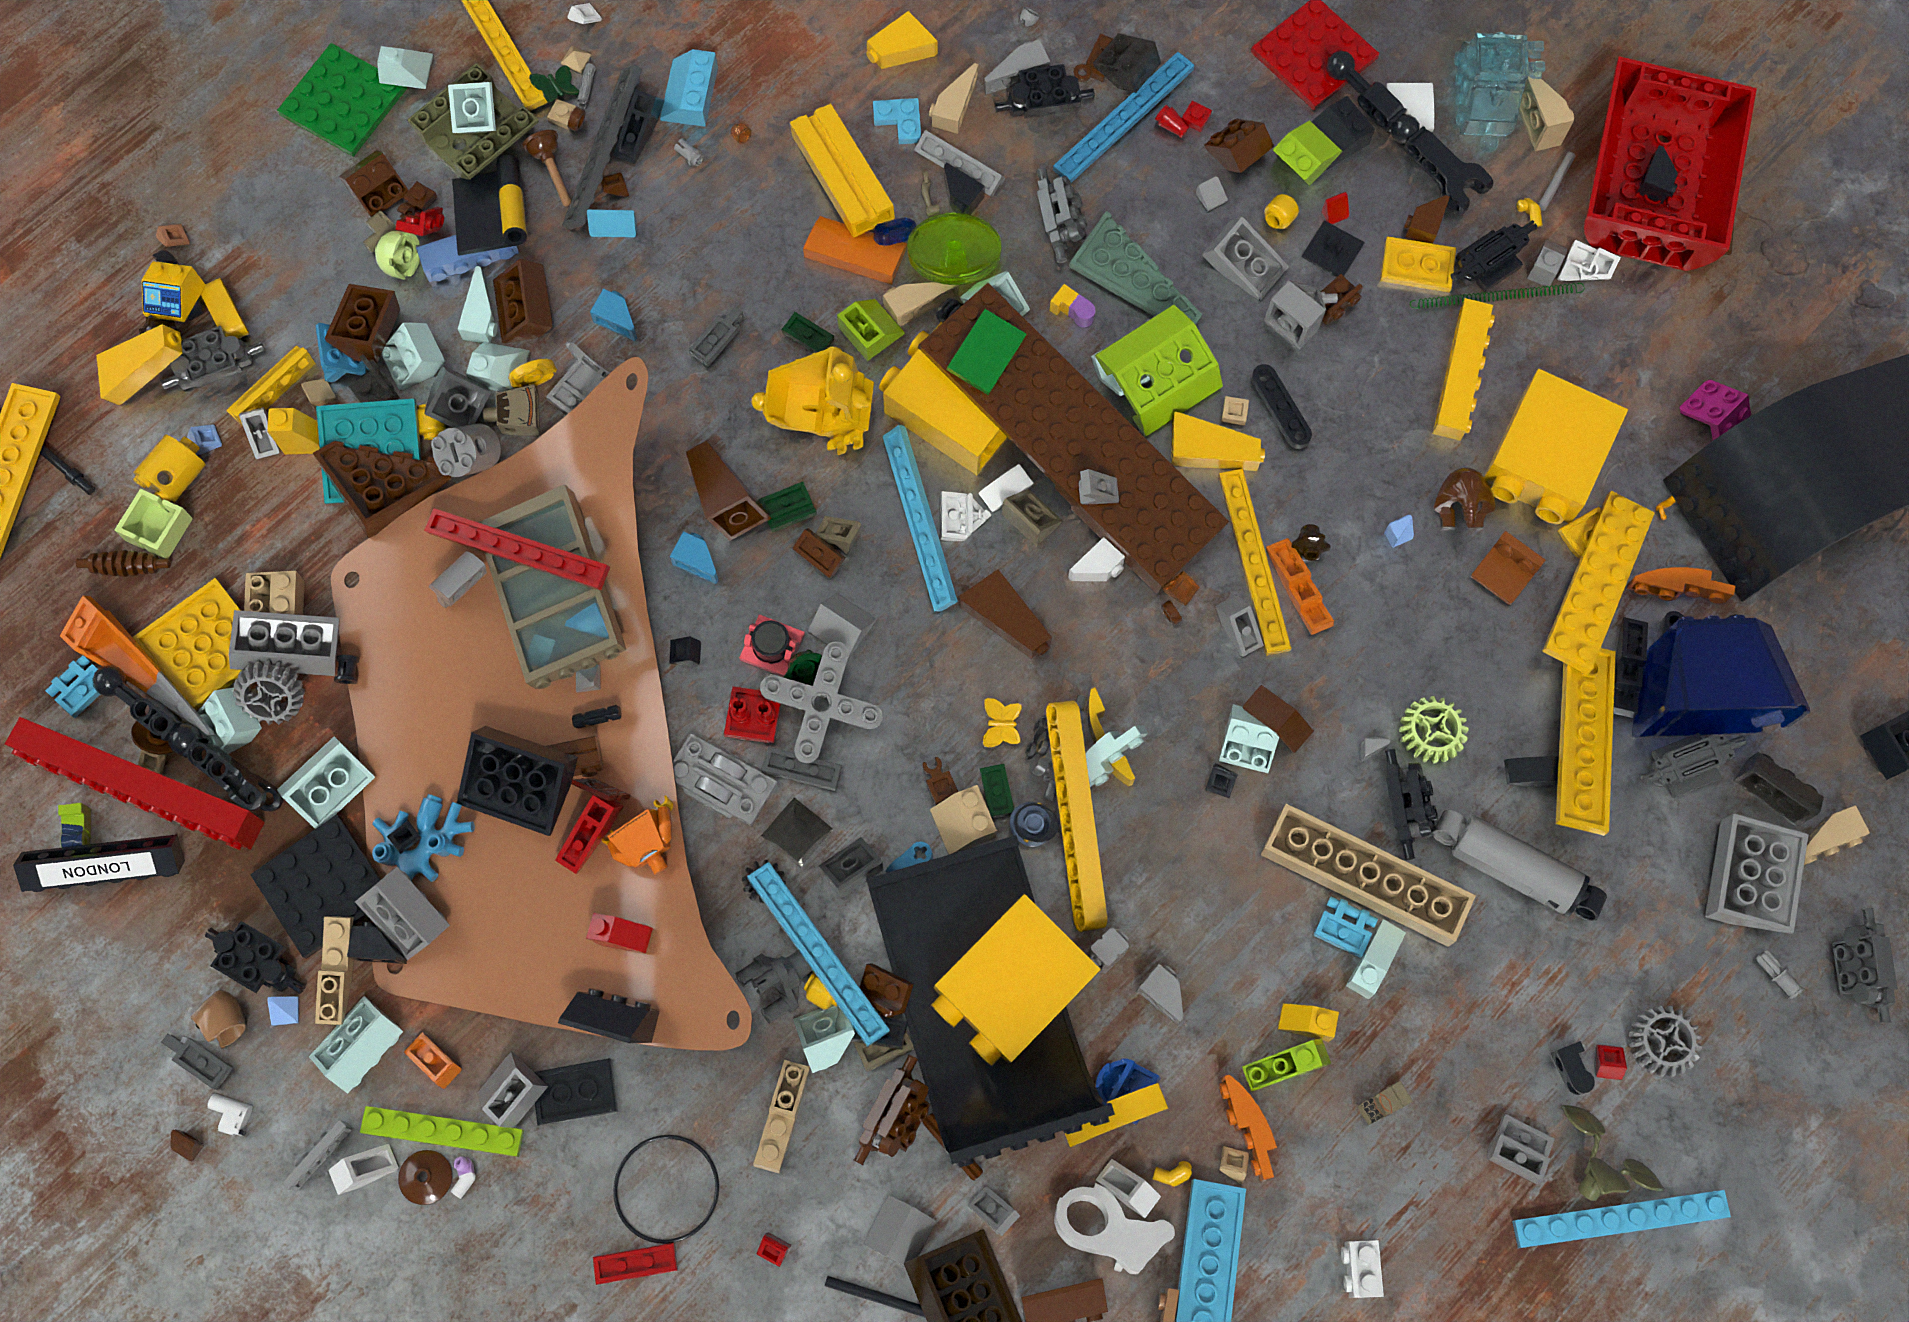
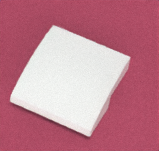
M1387 83L1386 88L1407 109L1405 114L1414 116L1420 123V128L1424 126L1425 129L1433 132V83Z

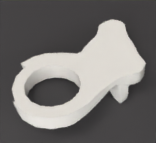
M1095 1183L1093 1188L1082 1186L1069 1190L1062 1198H1059L1055 1209L1054 1224L1058 1234L1065 1243L1085 1252L1114 1258L1116 1260L1114 1270L1121 1272L1124 1268L1130 1274H1138L1158 1250L1175 1236L1174 1226L1165 1220L1146 1222L1125 1218L1115 1196L1108 1189ZM1078 1201H1087L1096 1205L1102 1211L1105 1218L1104 1231L1094 1236H1086L1076 1232L1067 1219L1068 1206Z

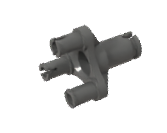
M799 950L786 958L781 956L778 959L767 957L761 953L753 959L754 962L735 973L736 978L743 987L751 982L754 989L758 988L756 992L759 995L773 985L780 994L779 999L761 1009L763 1017L770 1024L786 1012L791 1013L799 1007L800 980L813 972Z

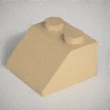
M978 785L957 792L930 809L948 855L967 850L992 840L997 836V829Z

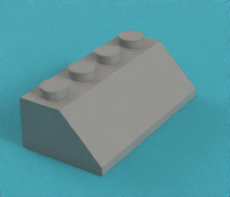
M234 610L229 647L230 669L245 670L246 666L249 664L254 665L258 660L263 664L270 660L272 665H276L280 661V667L286 668L289 666V673L335 676L339 618Z

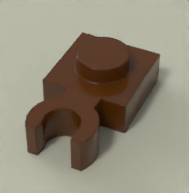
M935 757L937 767L930 769L927 763L923 762V771L928 776H931L930 779L926 780V785L935 804L938 805L959 791L950 772H941L942 762L939 757Z

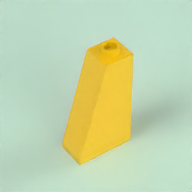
M162 324L96 355L100 397L117 405H121L170 365L171 362L182 355L180 332Z
M1174 412L1171 437V464L1173 466L1231 470L1243 468V470L1257 471L1260 463H1264L1265 448H1261V439L1180 412Z

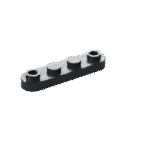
M1267 364L1258 365L1251 377L1254 387L1289 445L1296 449L1305 448L1312 438L1310 427L1275 369ZM1260 377H1265L1267 381H1261ZM1295 436H1301L1302 440H1297Z

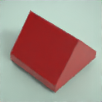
M767 1232L763 1236L756 1254L780 1267L791 1244Z

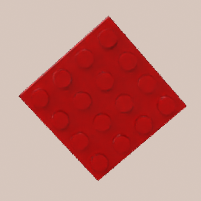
M1309 0L1251 48V53L1314 111L1348 84L1346 80H1335L1327 73L1326 63L1332 53L1338 50L1350 53L1355 60V70L1359 74L1377 60L1380 54L1321 0Z

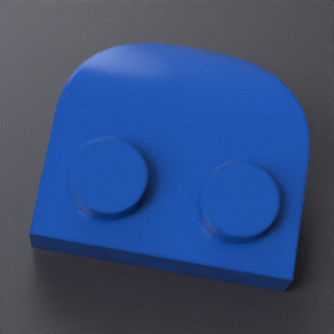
M1122 1058L1121 1060L1107 1063L1100 1070L1096 1080V1088L1102 1100L1108 1102L1159 1083L1161 1077L1136 1064L1133 1060ZM1139 1120L1134 1121L1132 1123L1137 1125Z

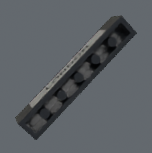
M178 834L21 852L13 867L21 892H41L51 888L67 889L78 885L93 886L104 882L119 883L130 879L145 880L156 876L171 877L179 874L185 859Z

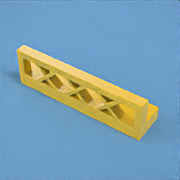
M296 345L226 411L242 425L239 417L240 413L259 408L266 410L316 363L304 347L299 348Z

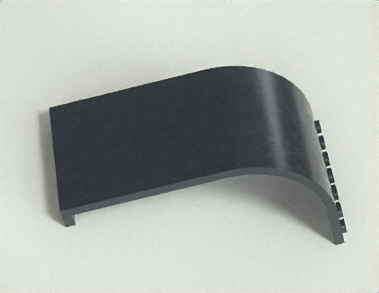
M1909 354L1813 384L1771 404L1713 440L1663 479L1666 487L1730 585L1735 586V593L1741 602L1750 599L1793 568L1841 539L1877 520L1909 507Z
M1017 835L866 879L892 972L914 984L904 1014L925 1085L928 1086V1097L950 1163H956L958 1168L975 1163L974 1158L981 1155L985 1159L1002 1155L1001 1149L1010 1147L1013 1151L1029 1146L1028 1141L1037 1139V1141L1042 1143L1055 1139L1056 1132L1063 1131L1066 1134H1072L1083 1130L1082 1125L1089 1122L1093 1126L1110 1122L1109 1116L1115 1115L1112 1103L1102 1100L1092 1081L1066 1006L1011 1063H1007L1000 1057L992 1066L969 1044L978 1033L964 1019L953 1028L931 1006L940 996L933 989L934 985L1024 894L1035 904L1018 847Z

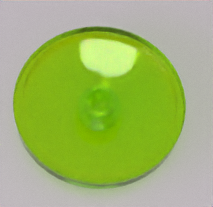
M946 213L930 217L913 229L908 238L907 253L912 267L926 279L946 285H963L979 281L995 270L1000 262L1002 245L999 234L986 221L968 214Z

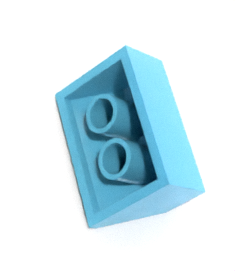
M692 49L673 59L664 98L665 102L660 116L661 121L706 127L718 70L715 52Z

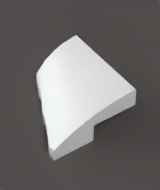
M1575 240L1567 254L1557 280H1609L1621 257L1604 249H1595Z

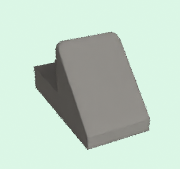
M1090 469L1080 471L1079 493L1081 504L1119 502L1117 478Z
M987 1186L968 1205L995 1233L1001 1236L1020 1217L1010 1205Z

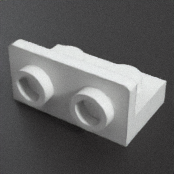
M1379 1240L1344 1242L1345 1247L1341 1248L1342 1263L1346 1264L1347 1275H1344L1343 1283L1345 1292H1349V1298L1384 1297Z

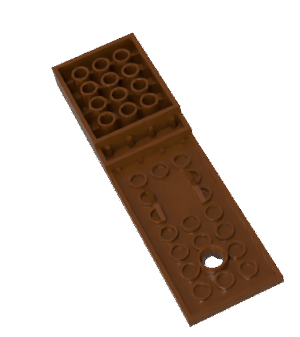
M986 283L919 344L918 348L1055 484L1054 488L1071 504L1070 508L1101 539L1103 537L1107 539L1125 556L1124 562L1156 594L1229 523V520L989 283ZM984 309H987L1027 334L989 395L946 370ZM1090 469L1117 478L1119 502L1081 504L1079 493L1080 471Z

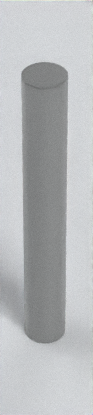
M1567 152L1539 202L1541 210H1546L1576 155L1573 152Z

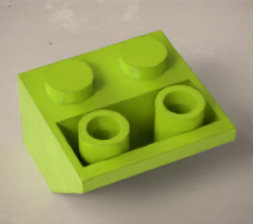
M876 299L855 301L837 314L838 328L867 361L905 334Z

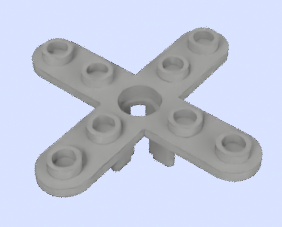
M831 642L825 647L813 686L777 675L765 677L760 684L761 694L767 700L805 711L794 748L796 758L802 763H812L818 758L830 718L869 730L877 728L883 719L882 711L878 706L837 694L849 655L847 647L841 642ZM821 696L820 698L828 699L829 705L825 710L815 708L814 700L816 697Z

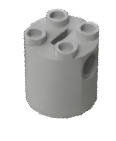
M483 424L447 428L440 432L437 437H434L431 442L433 458L440 473L452 477L466 476L487 470L498 462L501 453L500 441L496 433L490 427Z

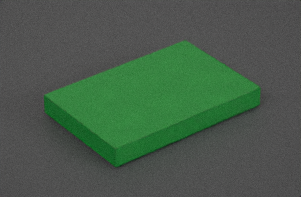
M984 309L946 370L989 395L1027 334L987 309Z

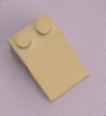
M1529 67L1523 69L1512 95L1534 150L1539 151L1560 146L1574 122L1573 111L1569 109L1565 99Z

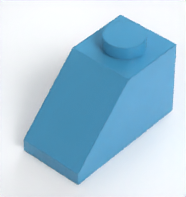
M603 289L590 310L593 323L635 341L637 335L625 298L619 292H610Z
M683 531L670 555L672 565L717 584L718 576L704 538L696 533L688 534Z

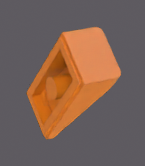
M423 1032L404 1051L442 1089L446 1088L462 1070Z

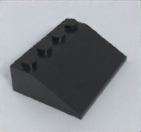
M484 726L471 732L457 804L550 836L572 784L578 757Z

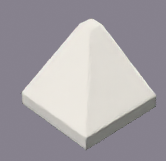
M590 3L571 6L568 14L569 20L581 24L602 20Z

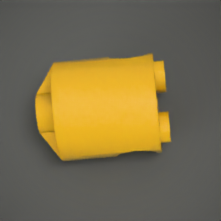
M165 434L133 473L136 476L133 480L143 488L150 487L155 491L154 495L162 500L175 503L206 464L196 455L200 448L193 441L185 436L178 441ZM159 472L166 475L167 479L164 485L157 479Z

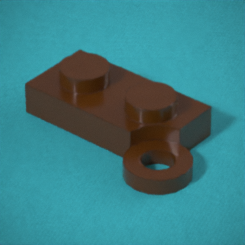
M1100 34L1086 65H1077L1074 68L1073 76L1077 77L1079 82H1086L1090 78L1103 82L1120 49L1121 41ZM1083 70L1086 72V75L1081 76L1078 72Z

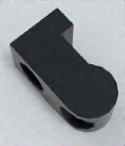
M1581 1041L1550 1053L1569 1092L1574 1095L1588 1093L1595 1085L1593 1075L1586 1070L1579 1053L1585 1051Z

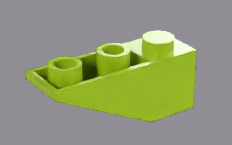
M1315 1039L1244 1065L1242 1068L1250 1090L1253 1092L1330 1065L1331 1061L1323 1040Z

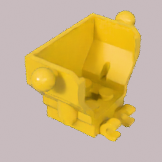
M828 347L826 350L812 353L807 357L796 359L793 362L769 370L766 393H755L752 396L751 404L755 410L763 411L767 422L782 429L810 432L818 436L830 438L827 443V450L831 451L837 447V455L846 453L847 445L854 443V450L863 447V432L869 429L874 382L858 371L853 356L843 352L839 347Z

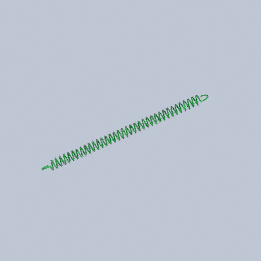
M1572 283V285L1574 284L1575 287H1576V293H1582V292H1583V291L1577 292V286H1576V284H1575V283ZM1568 284V285L1571 286L1570 291H1571V294H1572V293H1573L1572 285H1571V284ZM1551 285V286L1553 287V295L1555 296V294H1556V293H1555V286L1558 287L1557 293H1558V295H1559V294H1560L1559 286H1558V285H1555V286ZM1566 285V293H1567V294H1568V292H1569V290H1568V285ZM1549 286L1544 287V289H1545V291H1544L1545 296H1547V291H1546V288H1547V287H1549V295L1551 296V289H1550L1551 286H1550V287H1549ZM1530 287L1529 289L1532 290L1531 296H1532V298H1533V297H1534L1533 289ZM1533 287V289H1536V297H1538L1537 289L1540 287ZM1542 287L1540 288V296H1541V297H1542ZM1512 289L1514 291V299H1516V290ZM1527 289V297H1528V298H1529V289ZM1507 290L1510 292V299H1512V290ZM1518 290V291H1519L1518 297H1519V299H1520V298H1521V294H1520V290ZM1490 291L1489 293H1488V292H1485V294H1486V293L1488 294V301H1489V302H1490V293L1493 294V295H1492V300H1493V302H1494V300H1495V298H1494V293H1495L1496 291H1494V292ZM1503 291L1501 292V300H1502V301H1503ZM1505 291V293H1506V294H1505V299H1506V300L1508 299L1507 291ZM1449 296L1444 297V299H1445V302H1444V303H1445V306L1447 305V303H1446V298H1447V297L1449 298ZM1455 296L1453 297V305H1454V306H1455ZM1442 297L1440 298V306H1441V307H1442ZM1421 298L1420 300L1423 301V308H1425L1424 300ZM1428 298V300H1427V308H1429V302H1428V301H1429V299H1431V298ZM1420 300L1418 303V307H1416L1415 309H1420Z

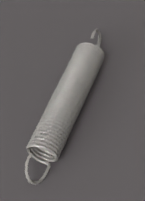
M594 60L593 64L588 63L585 66L577 99L578 107L579 103L586 104L588 102L596 69Z

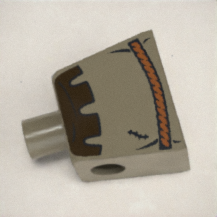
M535 385L496 394V407L483 408L484 422L497 421V426L502 434L539 437V394Z

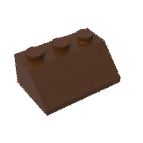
M519 258L493 279L501 342L505 344L540 338L553 328L544 266Z
M348 284L327 331L325 341L355 361L378 364L400 312L395 291Z
M1102 1278L1019 1298L1025 1322H1076V1319L1085 1317L1087 1322L1103 1319L1102 1313L1108 1312Z

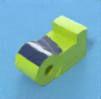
M83 803L58 805V815L61 817L62 830L60 838L61 847L90 844L91 808Z

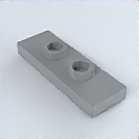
M338 1120L328 1133L324 1132L314 1142L315 1147L309 1154L305 1153L295 1163L296 1168L282 1184L288 1190L298 1191L350 1134L353 1128L347 1122Z

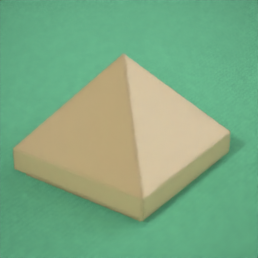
M571 46L561 65L568 66L569 69L582 73L592 54Z

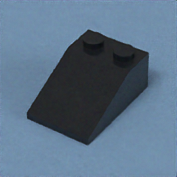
M1348 96L1329 106L1312 121L1320 131L1342 150V153L1326 170L1369 145L1375 128Z
M1909 711L1860 735L1865 748L1870 752L1879 771L1886 780L1909 770Z

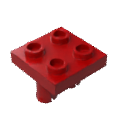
M732 686L724 737L774 744L781 704L767 700L762 696L760 690Z

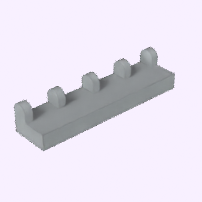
M927 130L924 131L914 151L944 168L947 162L985 186V193L993 197L999 185H1002L1005 181V177Z

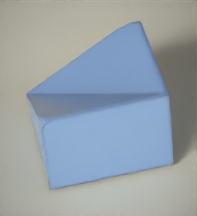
M1408 514L1388 524L1384 534L1392 548L1413 539L1414 532L1411 515Z

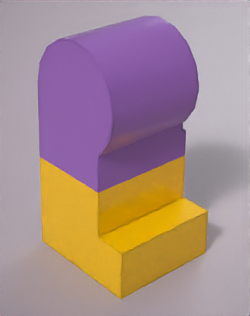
M1064 284L1050 301L1049 311L1055 315H1058L1061 311L1070 318H1073L1075 324L1082 328L1092 325L1095 317L1094 304Z

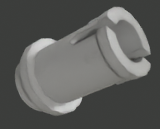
M684 138L680 139L678 142L684 149L676 143L674 150L686 158L689 165L699 166L704 160L702 151L694 148Z

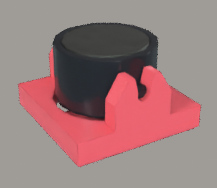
M759 614L755 624L752 623L749 626V633L745 635V646L739 659L784 677L788 670V663L791 657L798 652L805 632ZM784 658L781 662L770 664V662H777Z

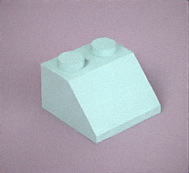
M492 82L448 85L453 133L496 131Z

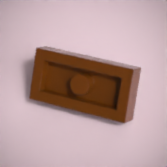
M809 528L804 529L792 548L828 578H832L846 558Z

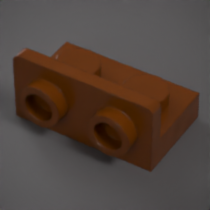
M1342 274L1335 278L1320 291L1325 292V294L1337 293L1338 296L1337 303H1325L1326 311L1322 321L1327 325L1332 320H1339L1349 305L1353 307L1360 301L1363 286L1358 284L1355 287Z
M870 963L866 964L859 988L871 1005L879 1010L878 1013L880 1015L892 1018L894 1015L905 1013L914 984Z

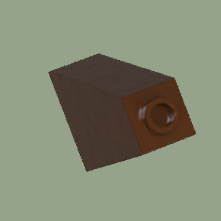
M999 569L958 596V605L961 609L1029 658H1033L1035 655L1042 656L1050 649L1052 636Z

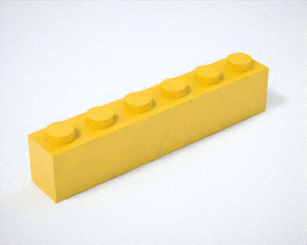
M1465 298L1460 307L1432 434L1461 441L1464 434H1469L1473 420L1469 419L1470 412H1474L1477 398H1473L1474 392L1479 390L1482 378L1478 377L1479 370L1483 369L1486 356H1483V350L1487 349L1490 341V335H1487L1488 328H1492L1495 315L1491 314L1492 304Z

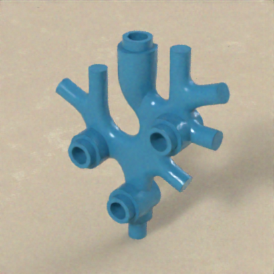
M428 794L426 798H423L417 814V830L422 837L418 846L413 850H405L400 854L387 836L408 819V813L399 811L396 821L392 826H388L380 817L373 821L372 825L383 835L384 842L377 844L373 848L372 855L378 863L387 866L397 865L401 871L409 876L411 882L418 873H422L428 880L433 882L438 878V873L429 864L430 856L434 853L442 857L450 854L461 857L464 853V847L454 844L452 838L456 834L474 832L475 824L473 821L459 823L457 818L462 805L452 802L442 829L436 830L435 823L443 807V804H441L442 799Z

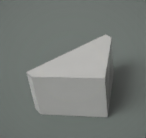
M264 408L239 414L256 459L280 453L279 446L267 432L268 413Z

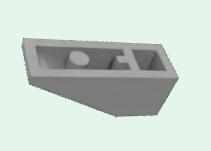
M1041 40L1028 41L1017 47L984 78L985 95L1020 83L1019 70L1050 66V60Z

